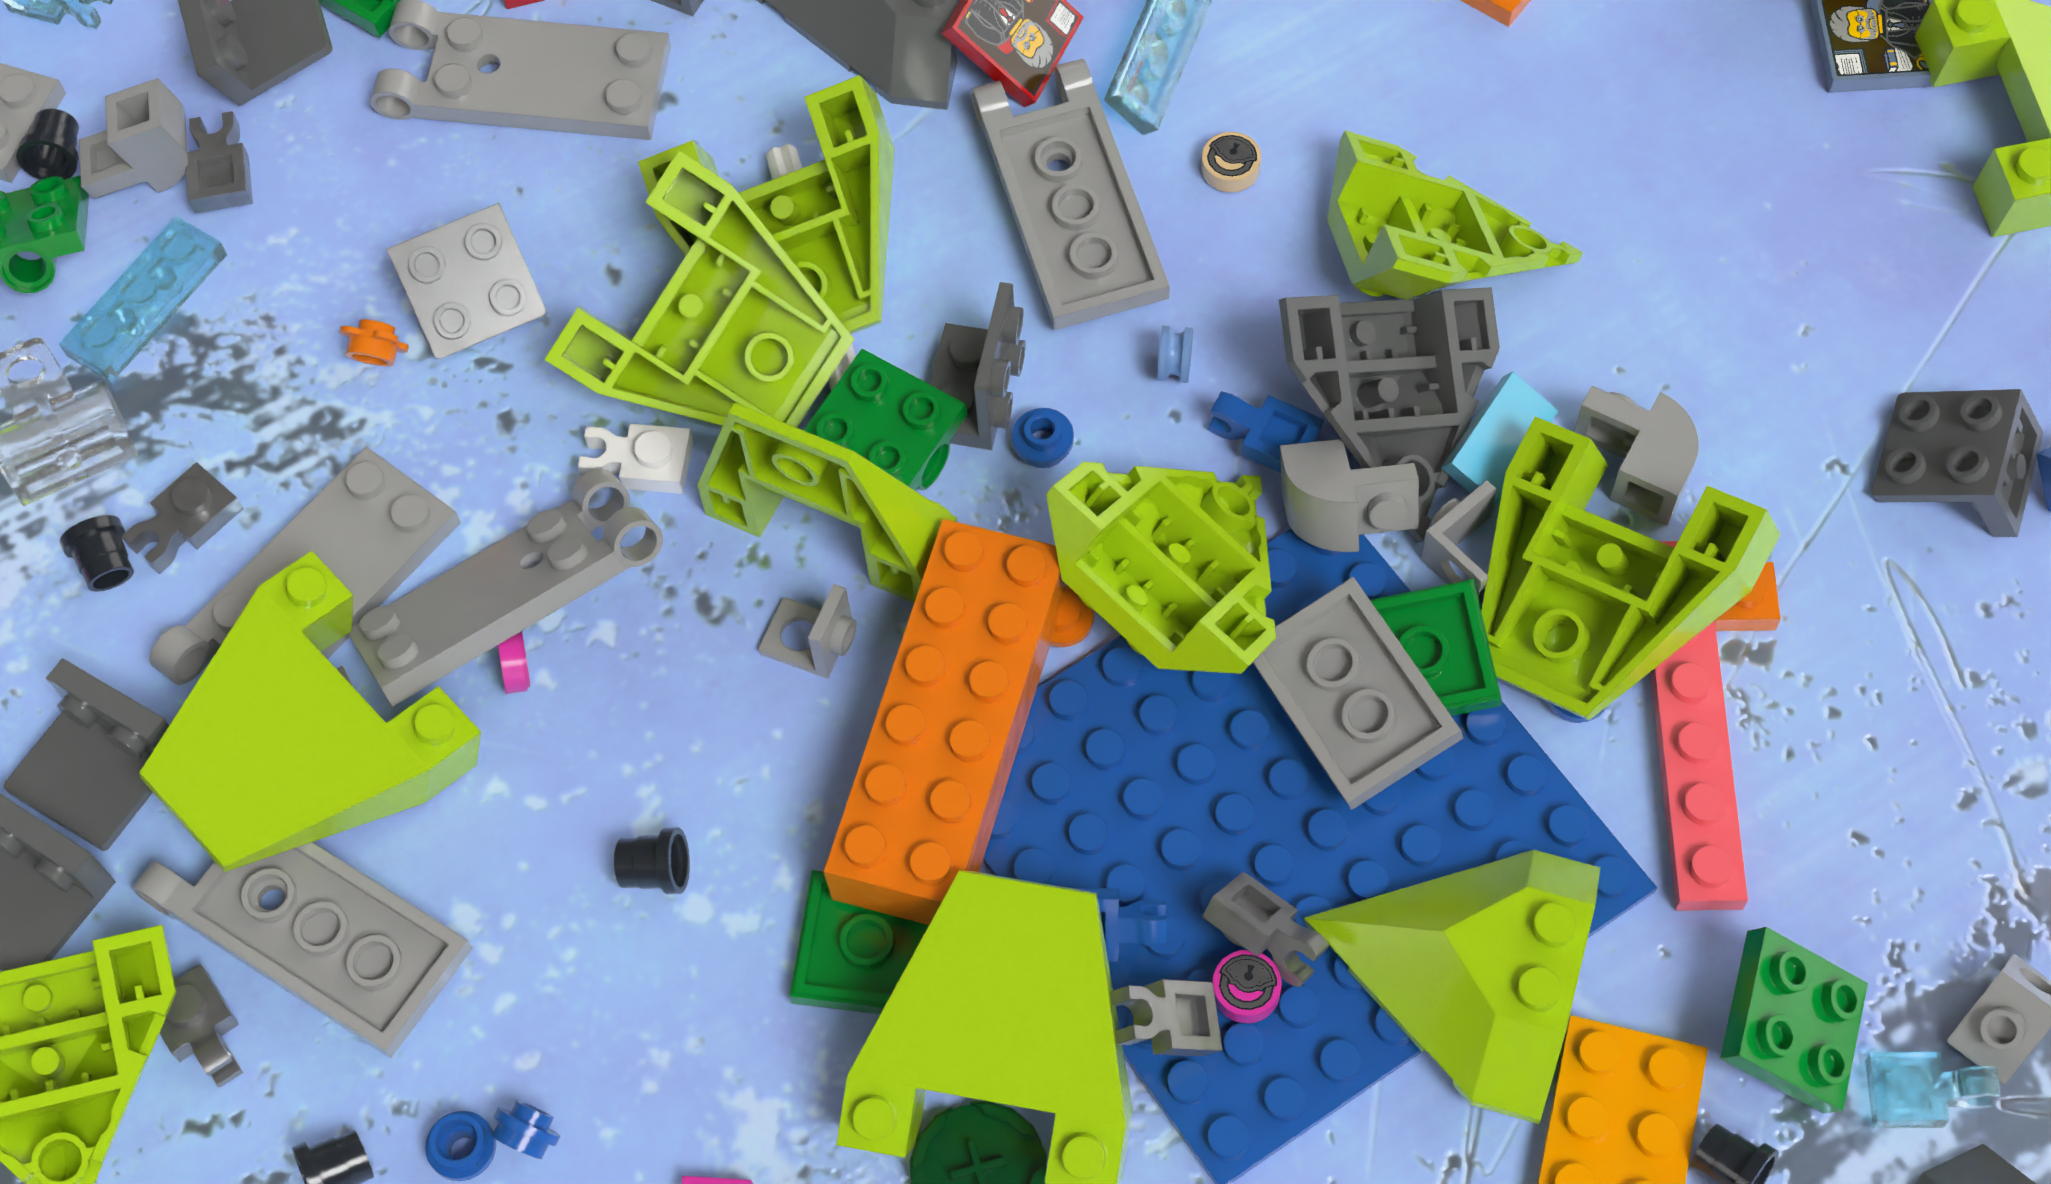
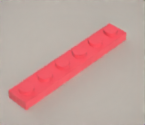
M1678 541L1659 542L1675 548ZM1714 621L1650 672L1675 911L1743 910L1748 902L1716 625Z

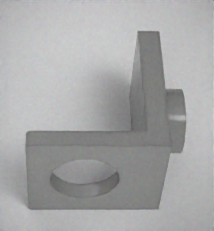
M1488 480L1461 502L1454 498L1440 508L1430 523L1431 527L1426 530L1421 561L1446 584L1464 581L1455 573L1449 561L1461 569L1467 580L1474 579L1479 604L1483 600L1488 575L1465 555L1457 545L1490 518L1497 489Z
M833 584L821 610L788 598H783L758 648L760 655L829 678L839 655L844 656L848 652L856 632L857 622L851 616L846 588ZM795 621H808L813 624L808 636L810 647L800 651L786 647L781 640L786 626Z
M2013 954L1997 977L1948 1037L1947 1043L2000 1083L2006 1084L2051 1028V980Z

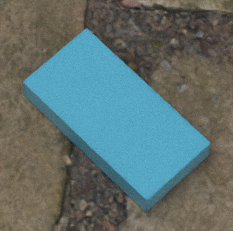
M1512 371L1501 378L1441 468L1470 493L1488 480L1497 489L1493 505L1497 504L1501 499L1505 472L1534 417L1552 422L1559 410Z

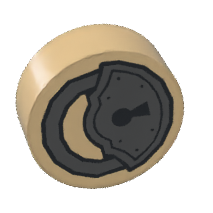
M1224 132L1212 137L1205 144L1202 151L1201 169L1204 179L1213 188L1223 192L1243 191L1253 185L1260 174L1261 152L1257 143L1249 136L1238 132Z

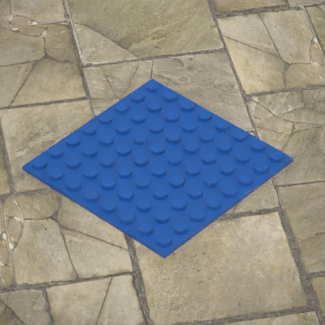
M1291 528L1267 543L1272 591L1265 598L1266 617L1275 621V627L1352 577L1355 578L1369 600L1411 592L1364 534L1359 535V552H1338L1316 547L1301 539ZM1122 635L1037 687L983 858V862L991 873L997 876L1067 888H1119V907H1126L1142 900L1166 901L1167 944L1160 946L1119 944V962H1108L1113 991L1126 986L1144 987L1163 979L1213 982L1215 969L1223 958L1236 951L1248 950L1229 941L1220 929L1202 917L1212 897L1243 871L1295 907L1298 912L1293 921L1304 928H1308L1303 923L1304 917L1531 850L1600 867L1596 905L1588 938L1648 898L1657 889V886L1503 701L1502 706L1451 716L1461 729L1464 737L1462 740L1351 810L1253 663L1242 674L1158 669L1144 655L1136 652ZM1330 946L1315 961L1297 951L1300 960L1315 971L1301 987L1293 986L1281 978L1282 986L1278 1005L1265 1019L1254 1023H1240L1229 1019L1217 1008L1222 1051L1206 1056L1154 1055L1151 1039L1131 1045H1122L1124 1058L1215 1184L1233 1183L1422 1053L1348 972L1349 966ZM1265 949L1262 954L1273 961L1271 952ZM1124 1005L1116 1006L1119 1029L1134 1025V1018L1130 1009Z

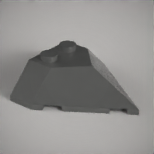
M757 0L760 4L766 1L784 15L785 23L849 72L855 69L872 82L875 86V92L888 102L948 110L958 63L956 46L941 32L960 0Z
M1492 287L1440 290L1408 300L1340 303L1339 295L1286 297L1280 299L1279 307L1287 364L1362 468H1372L1408 463L1415 464L1419 478L1418 529H1409L1407 531L1416 543L1424 541L1426 530H1428L1431 523L1427 513L1437 489L1444 488L1449 474L1441 467L1468 429L1479 402L1474 398L1484 370L1493 367L1500 349Z

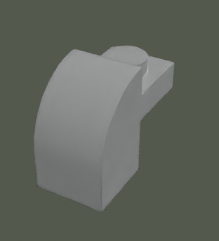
M158 78L105 96L107 130L79 139L81 187L95 199L145 181L158 193L177 184L185 175V167L188 166L185 110L179 99Z
M1591 386L1581 404L1574 432L1592 439L1595 446L1624 458L1619 468L1610 500L1668 526L1684 495L1698 455V435L1691 417L1680 404L1661 392L1649 411L1637 406L1633 400L1623 394L1608 393Z
M1342 439L1280 446L1281 489L1287 521L1294 533L1304 541L1326 550L1359 552V535L1418 529L1419 478L1414 463L1350 470Z

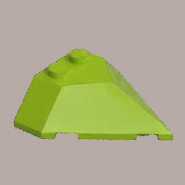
M1344 130L1339 142L1327 222L1351 284L1363 293L1375 297H1381L1386 294L1408 300L1441 288L1469 281L1577 263L1583 254L1580 250L1564 241L1560 245L1549 242L1542 234L1529 228L1532 224L1531 222L1450 175L1445 180L1420 172L1414 163L1417 156L1398 145Z
M1083 461L1055 483L1046 494L1062 581L1079 596L1087 607L1096 611L1118 631L1136 652L1144 655L1158 669L1242 674L1276 639L1275 621L1266 617L1265 598L1272 589L1265 519L1257 516L1256 500L1262 494L1261 476L1241 475L1236 483L1217 481L1214 472L1134 466L1128 474L1111 473L1106 471L1103 463Z
M1531 850L1304 917L1303 923L1309 929L1318 932L1325 938L1329 946L1349 966L1348 972L1422 1052L1426 1050L1452 1078V1085L1470 1105L1536 1124L1540 1123L1565 1037L1592 923L1600 867Z
M163 925L93 940V951L0 972V1161L23 1183L95 1184L177 993Z

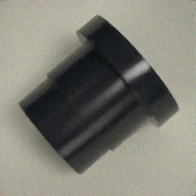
M50 108L39 111L35 115L28 135L24 136L19 143L16 159L20 167L32 177L40 180L52 176L62 177L63 179L72 177L79 161L78 152L75 149L79 131L76 119L69 113L59 109Z
M102 515L86 519L70 527L60 537L59 542L64 554L74 559L79 573L83 575L90 591L100 592L115 588L128 581L134 574L128 559V552L122 541L125 529L120 518L117 516Z
M679 827L663 828L659 835L619 839L614 852V871L619 886L621 888L640 889L661 888L667 895L682 894L687 887L690 873L689 847L683 830Z
M1717 1123L1709 1130L1692 1158L1690 1168L1707 1178L1711 1184H1765L1777 1162L1779 1151L1767 1143H1763L1758 1147L1738 1133L1734 1134Z
M355 1130L336 1138H329L311 1147H308L306 1142L291 1147L305 1184H361L374 1178L368 1157Z

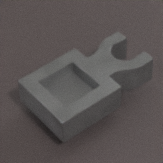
M233 111L222 113L223 126L218 132L213 134H207L201 117L189 119L190 132L200 149L188 152V166L185 167L188 202L194 213L253 203L249 155L243 143H238L240 140V127Z
M196 462L150 502L157 515L153 519L135 524L122 535V538L136 554L143 550L147 544L158 542L157 546L144 557L151 568L160 575L173 563L177 551L183 543L188 541L198 550L244 508L232 492Z
M1163 979L1144 987L1126 986L1110 992L1111 1005H1124L1128 1007L1134 1018V1025L1115 1031L1116 1045H1131L1151 1039L1154 1055L1206 1056L1222 1051L1213 982Z

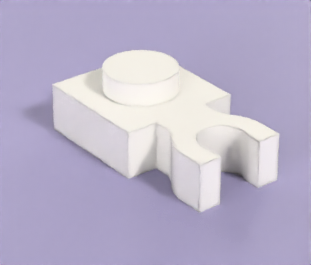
M630 423L627 437H618L605 428L586 426L584 438L588 449H604L605 452L597 458L580 456L578 463L580 475L593 469H605L614 475L619 474L620 482L626 489L676 494L684 493L694 441L690 428Z

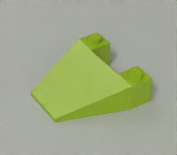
M1932 0L1915 34V39L1931 73L1929 80L1932 88L2000 75L2027 140L2026 143L1995 148L1972 186L1992 237L2051 226V6L2031 0Z
M860 75L804 97L825 160L739 192V195L850 334L882 323L895 152L877 95ZM692 140L640 160L638 164L648 195H650L678 150L719 176L713 157ZM653 208L656 218L686 256L698 237Z
M678 150L645 203L696 235L698 238L633 339L584 307L579 306L544 360L597 394L722 426L733 404L738 403L797 428L854 341V338L730 183Z
M734 403L730 409L697 484L705 515L759 538L783 497L859 527L870 584L913 603L919 591L942 520L946 519L957 522V518L945 507L928 500L856 452L738 403Z
M1535 416L1505 472L1481 613L1497 679L1582 718L1591 720L1749 594L1781 534L1767 509L1710 486H1706L1675 548L1585 511V508L1608 466L1607 462L1592 439Z
M312 550L258 586L139 772L140 779L224 872L424 804L477 765L481 731L439 686L386 723L321 653L352 631L354 595Z
M959 870L847 1075L836 1145L906 1158L915 1146L917 1137L920 1134L926 1090L1055 1113L1045 1184H1120L1133 1108L1122 1045H1116L1115 1031L1120 1029L1116 1006L1111 1005L1110 992L1113 991L1097 893Z

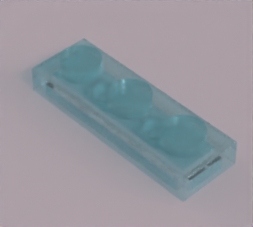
M1146 0L1104 97V101L1142 135L1159 130L1213 0Z
M176 216L59 343L65 355L112 383L227 256L222 243Z

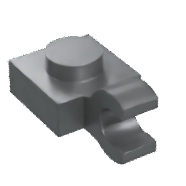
M1244 871L1212 897L1202 916L1220 929L1229 941L1238 946L1245 947L1256 956H1259L1265 949H1268L1273 956V962L1277 966L1281 978L1296 987H1301L1315 971L1300 960L1297 951L1315 961L1329 946L1325 938L1318 932L1304 928L1293 921L1298 912L1295 907Z
M200 964L174 980L177 993L161 1028L160 1035L171 1054L179 1062L195 1054L208 1076L211 1075L216 1085L220 1088L243 1073L240 1065L222 1038V1035L238 1026L239 1023L211 976Z

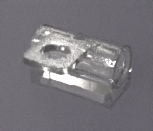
M33 338L0 352V392L14 418L0 424V471L23 507L139 455L119 407L102 379L74 391L48 345L42 338ZM35 360L43 365L41 373L30 381L16 382L7 377L10 368L20 361Z

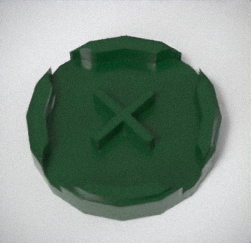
M990 1101L970 1102V1105L960 1106L954 1110L951 1107L937 1114L918 1135L909 1160L911 1184H1045L1047 1171L1046 1151L1034 1126L1014 1109Z

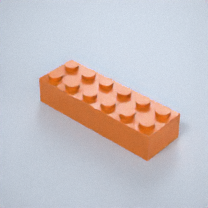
M942 520L823 871L832 900L930 925L958 871L961 869L973 872L980 871L1056 629L1059 613L1069 587L1061 579L1055 545L951 520Z

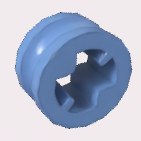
M1162 325L1158 358V381H1166L1168 376L1176 375L1180 378L1181 382H1189L1193 328L1185 327L1182 333H1174L1171 331L1170 326Z

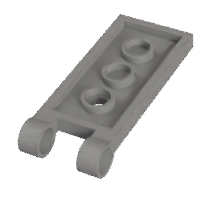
M401 0L395 6L389 35L397 44L408 49H435L427 81H419L411 73L400 69L381 70L375 79L370 104L379 114L396 120L420 118L651 140L671 51L669 33L438 12L433 6L420 0ZM500 64L499 68L494 72L484 73L480 71L485 65Z
M1084 59L1054 66L1056 87L1062 103L1055 106L1012 116L1004 88L1000 81L977 86L970 90L977 123L982 134H985L1054 330L1169 299L1170 292L1168 280ZM1058 159L1064 160L1070 165L1068 169L1063 171H1053L1047 166L1050 162Z
M365 447L185 626H174L159 637L151 650L150 664L177 685H183L193 680L201 673L208 660L217 652L258 586L311 550L354 595L353 626L360 622L362 617L370 610L379 607L461 524L458 515L447 504L368 447ZM349 634L321 653L329 659L350 637Z
M605 469L587 471L575 482L571 500L555 509L538 513L523 528L395 602L370 610L362 617L360 622L352 626V631L348 634L393 707L628 568L643 566L651 562L658 555L663 544L660 528L644 510L637 507H629V493L612 472ZM604 487H613L612 497L605 505L599 508H588L589 500L596 491ZM637 526H646L645 534L637 544L631 547H620L621 540L626 532ZM598 527H604V538L597 541L590 532Z
M313 842L224 872L214 861L195 886L162 864L152 861L131 887L140 898L162 914L186 925L389 1058L393 1057L473 949L466 938ZM271 890L284 892V900L278 908L265 910L261 907V900L267 892Z

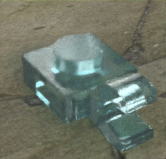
M1941 1052L1869 1053L1865 1060L1873 1128H1944L1950 1120L1948 1107L1967 1109L1991 1108L1993 1105L1992 1097H1999L2001 1095L1997 1067L1974 1066L1952 1072H1943Z

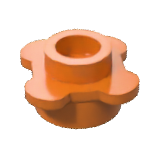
M361 319L359 320L358 328L340 326L339 333L349 337L345 355L353 360L375 366L391 367L394 366L397 352H408L409 345L398 340V336L394 335L395 327L389 324Z

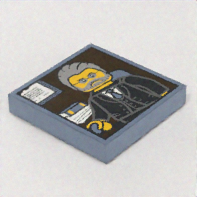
M1810 0L1828 92L1932 87L1929 80L1931 73L1915 39V34L1932 0Z

